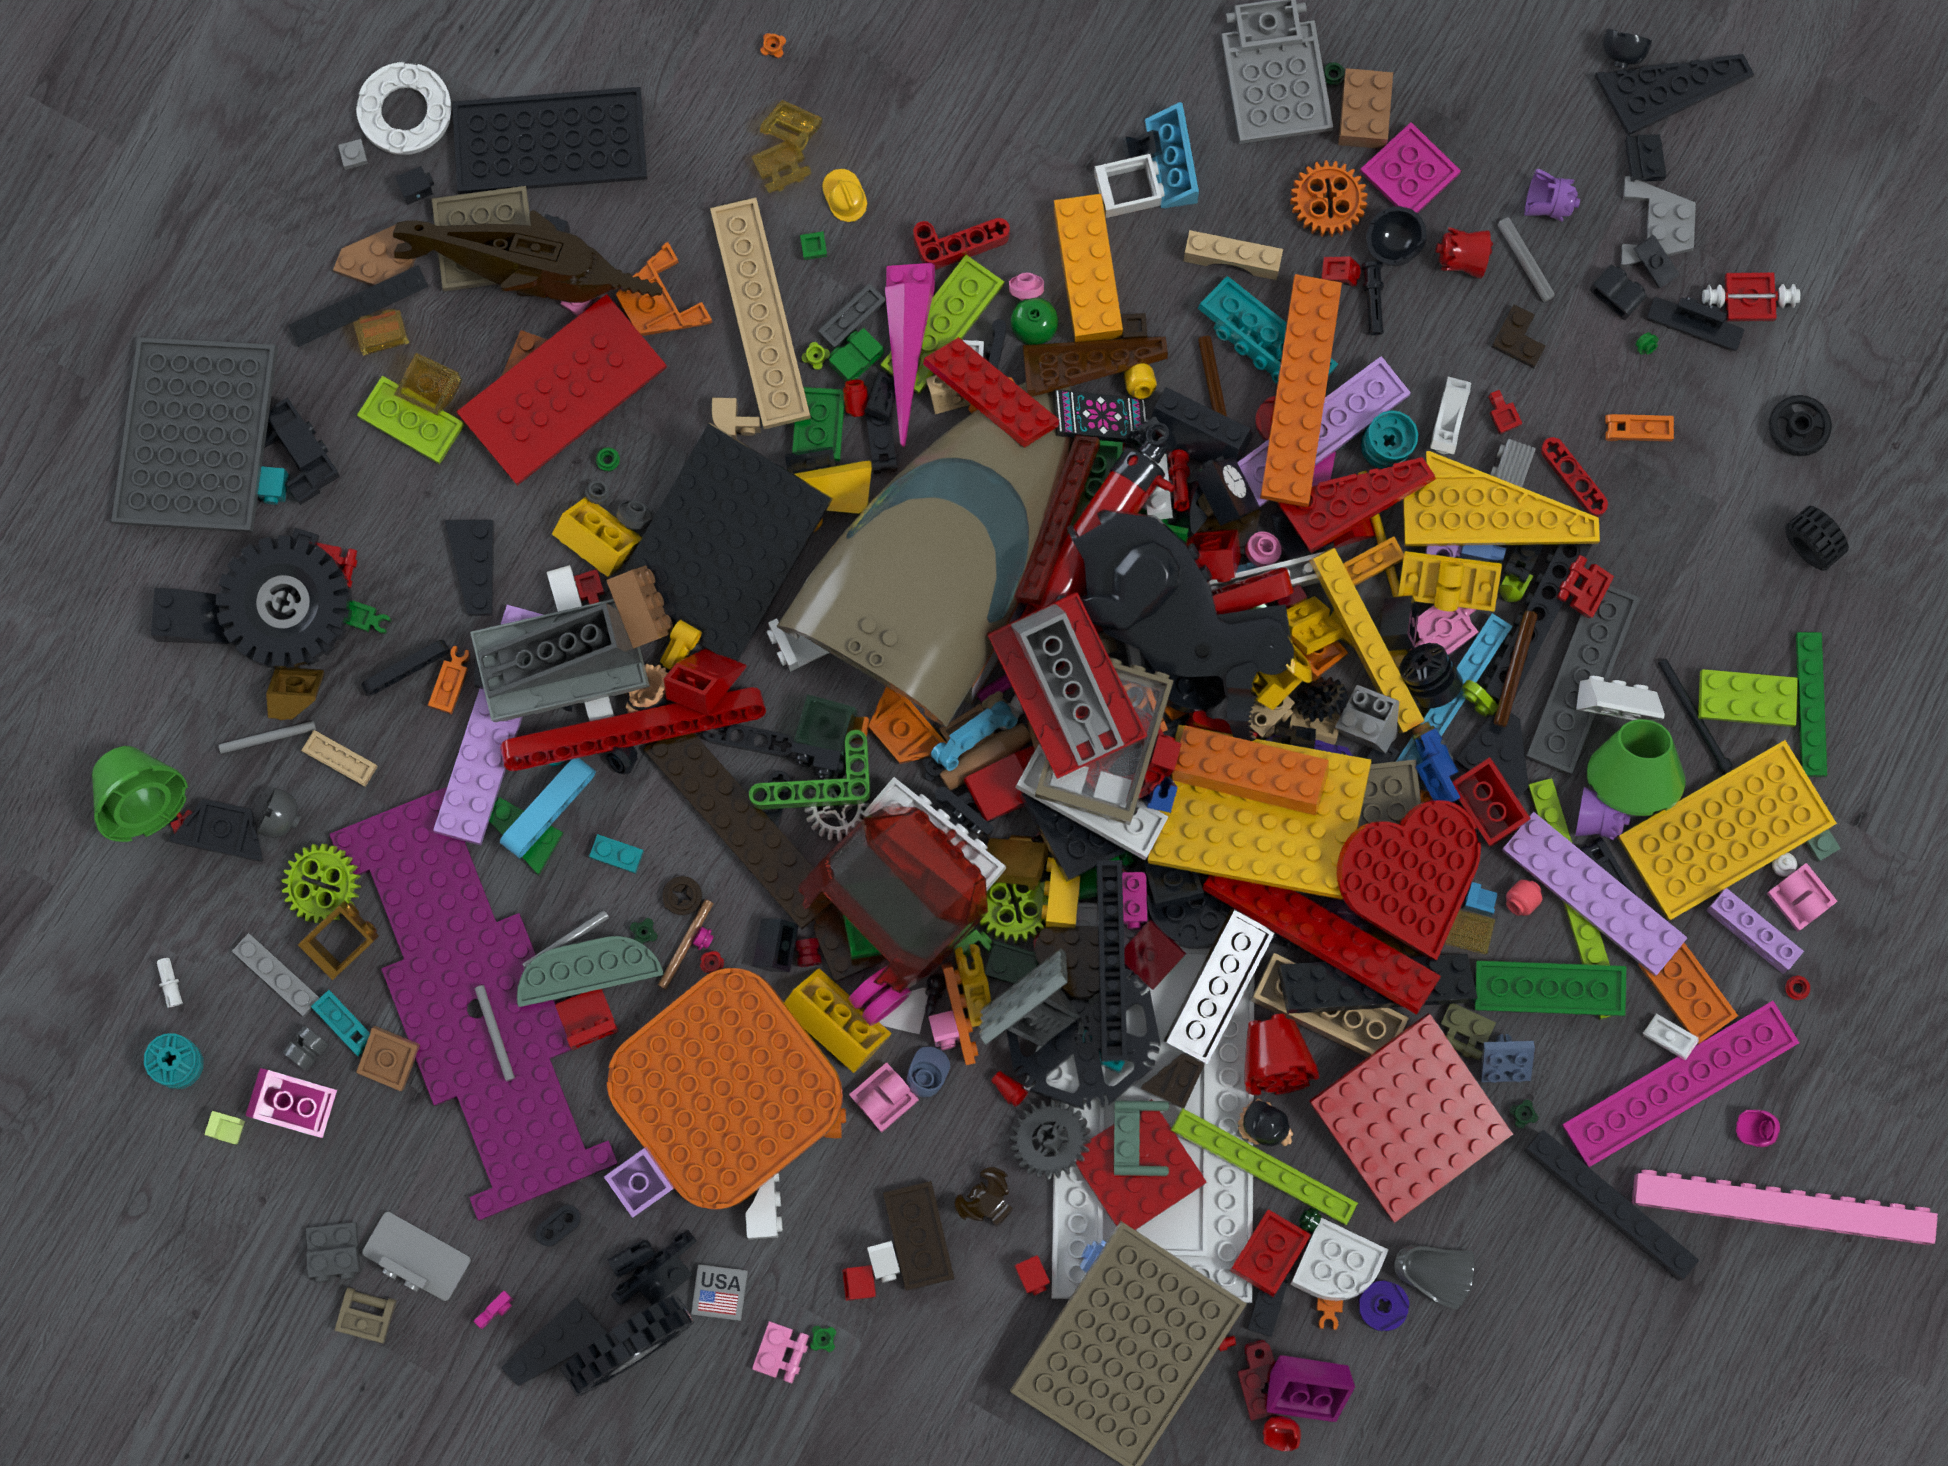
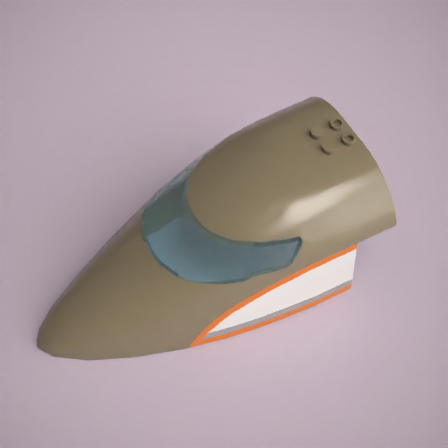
M1026 382L1018 384L1027 393ZM1066 387V388H1063V389H1059V390L1071 391L1070 387ZM1054 391L1032 397L1054 415L1052 396ZM979 410L971 413L917 456L869 503L809 575L778 623L777 628L797 640L800 636H803L924 708L925 716L946 728L962 701L973 704L977 694L982 690L999 662L987 633L1019 619L1022 611H1025L1027 608L1022 603V600L1039 577L1043 567H1045L1059 528L1071 479L1074 442L1076 438L1056 436V429H1053L1024 448Z

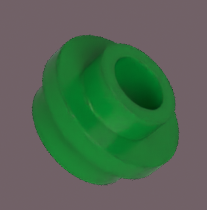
M1650 332L1645 333L1636 342L1637 351L1641 355L1651 354L1656 350L1659 338Z
M607 447L597 453L596 463L601 470L609 472L618 467L620 457L615 449ZM606 457H611L612 462L606 464L604 463V459Z

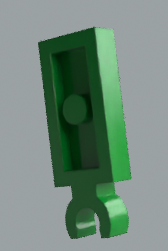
M356 601L350 603L349 609L352 610L351 620L346 622L345 625L368 633L372 626L380 634L387 633L386 629L380 628L379 625L381 621L391 622L389 616L385 614L375 616L376 608Z

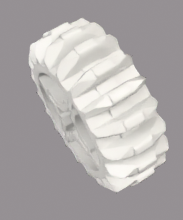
M832 787L829 789L828 795L832 798L838 797L835 790L840 789ZM864 787L853 788V795L862 796L860 794L864 791ZM810 789L809 794L815 797L816 791ZM870 803L839 805L844 806V808H841L842 818L836 810H831V808L834 809V806H826L819 812H817L818 806L806 807L805 813L812 814L806 819L808 823L816 821L811 828L813 831L821 828L819 831L820 837L829 832L828 840L831 841L833 835L837 834V840L842 841L841 834L846 833L847 839H851V830L858 835L860 830L857 825L861 827L866 826V822L861 818H865L862 813ZM858 805L856 816L850 823H847L845 817L847 811L853 809V806ZM835 818L841 826H830L821 819Z

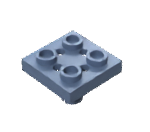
M1503 1034L1496 1038V1042H1484L1480 1071L1481 1082L1531 1081L1535 1051L1534 1041H1512V1037L1506 1034V1042H1504Z

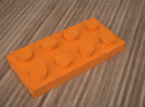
M1685 943L1680 946L1656 976L1641 964H1638L1686 1031L1698 1037L1699 1042L1697 1045L1738 1016Z

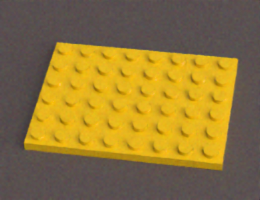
M1178 725L1176 742L1180 743L1185 726ZM1211 731V732H1215V733H1219V734H1223V735H1227V736L1233 737L1232 734H1227V733H1221V732ZM1260 739L1252 741L1329 760V772L1317 815L1174 781L1178 788L1171 813L1160 811L1169 817L1149 853L1148 863L1343 899L1337 882V862L1345 841L1358 829L1371 759Z

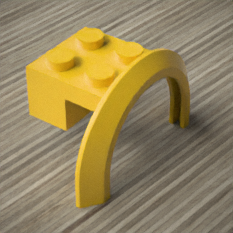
M1294 644V658L1291 659L1290 665L1286 664L1287 669L1276 675L1264 674L1259 671L1253 680L1252 690L1258 696L1256 700L1271 710H1274L1302 681L1306 683L1312 681L1311 665Z

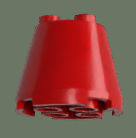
M1275 1014L1271 1016V1020H1254L1248 1023L1244 1068V1085L1247 1093L1256 1096L1261 1095V1091L1267 1093L1275 1092V1095L1287 1094L1309 1087L1310 1080L1319 1079L1317 1065L1294 1020L1286 1018L1285 1014Z

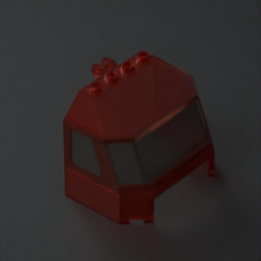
M885 806L865 817L816 865L798 886L800 893L805 897V901L802 903L804 910L823 892L876 947L890 964L873 983L878 985L887 983L892 985V990L898 993L904 992L931 974L988 913L986 878L981 874L980 869L964 856L962 851L968 843L962 840L954 846L950 841L957 832L952 829L945 834L918 807Z

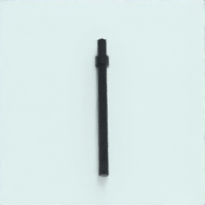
M1662 660L1658 663L1716 760L1717 769L1720 773L1723 772L1724 775L1732 771L1731 767H1733L1729 758H1725L1703 719H1698L1696 707L1668 660Z

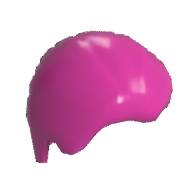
M1746 1110L1739 1115L1736 1122L1737 1136L1740 1141L1747 1145L1760 1148L1767 1147L1775 1143L1779 1136L1780 1123L1768 1111Z

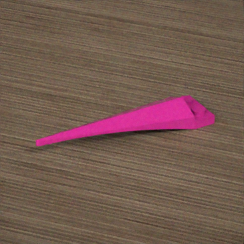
M933 263L887 266L885 294L900 444L903 447L906 445L918 364L935 289V265Z

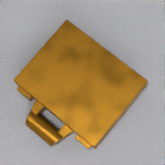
M1011 835L1009 840L990 838L986 851L1006 866L1005 871L995 882L1028 885L1029 890H1035V887L1038 886V881L1041 880L1048 857L1047 845L1045 843L1032 842V837Z

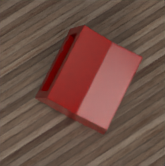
M872 1265L842 1270L846 1301L876 1297Z

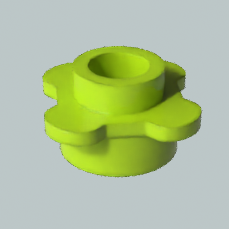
M812 342L809 344L806 353L802 354V361L813 365L815 370H820L823 367L822 363L825 359L829 358L830 352L828 349H823L817 342Z

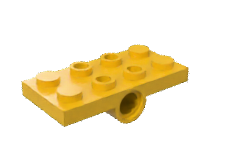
M1405 551L1398 597L1412 595L1416 602L1434 604L1435 608L1447 612L1456 611L1458 607L1495 612L1502 564Z

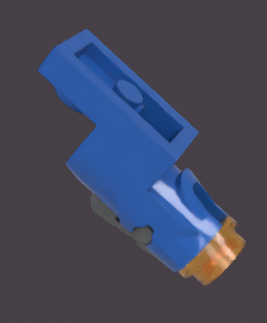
M1428 721L1411 730L1414 735L1412 738L1416 743V749L1423 760L1421 764L1416 766V769L1432 799L1453 803L1461 798L1450 779L1451 776L1459 771L1437 728L1431 726Z

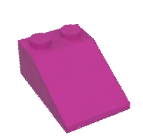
M260 1068L245 1116L323 1138L337 1090Z

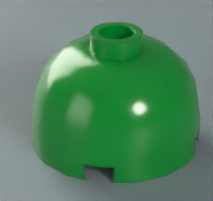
M1043 298L1024 299L1018 303L1012 312V331L1017 340L1025 345L1049 342L1057 332V312L1052 304Z

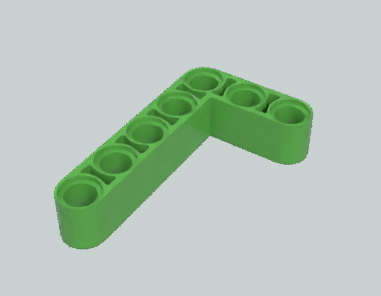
M852 730L845 737L847 779L758 783L749 790L751 804L757 809H780L865 803L870 797L869 757L866 735L860 730ZM860 738L863 744L859 748H853L850 746L851 740ZM861 762L864 764V769L861 772H854L851 770L852 764ZM862 786L866 791L862 796H855L852 793L853 788ZM837 787L841 790V793L838 797L832 798L827 794L829 789ZM806 789H814L816 791L815 797L812 799L804 798L803 793ZM782 790H789L792 793L788 800H781L778 797ZM759 791H764L767 793V798L764 801L758 802L754 799V795Z

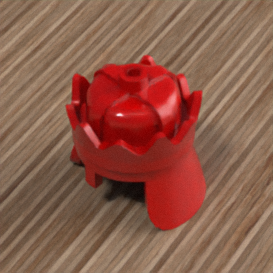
M1448 227V231L1451 233H1445L1442 242L1437 243L1435 252L1439 253V263L1443 265L1441 270L1463 271L1473 277L1482 279L1490 255V231L1465 233V231Z

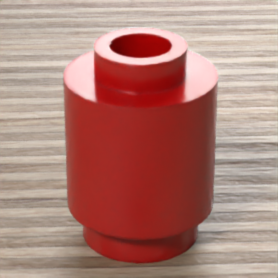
M859 379L845 382V387L843 388L845 412L853 417L863 416L868 401L867 386L864 385L863 380Z

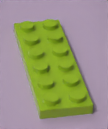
M968 255L964 256L932 298L914 392L918 395L926 387V379L935 375L923 365L924 358L958 337L962 340L1004 285L1003 280ZM890 352L882 362L881 368L894 377L892 355Z

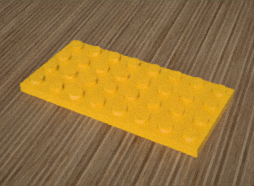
M1786 740L1678 801L1669 810L1666 811L1664 809L1619 835L1617 838L1665 917L1670 921L1837 823Z

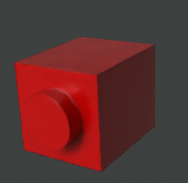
M1158 735L1147 770L1169 777L1175 770L1182 743L1176 742L1171 736Z
M1038 1255L1015 1265L1017 1274L1027 1294L1032 1292L1036 1296L1047 1290L1046 1285L1050 1284V1281Z

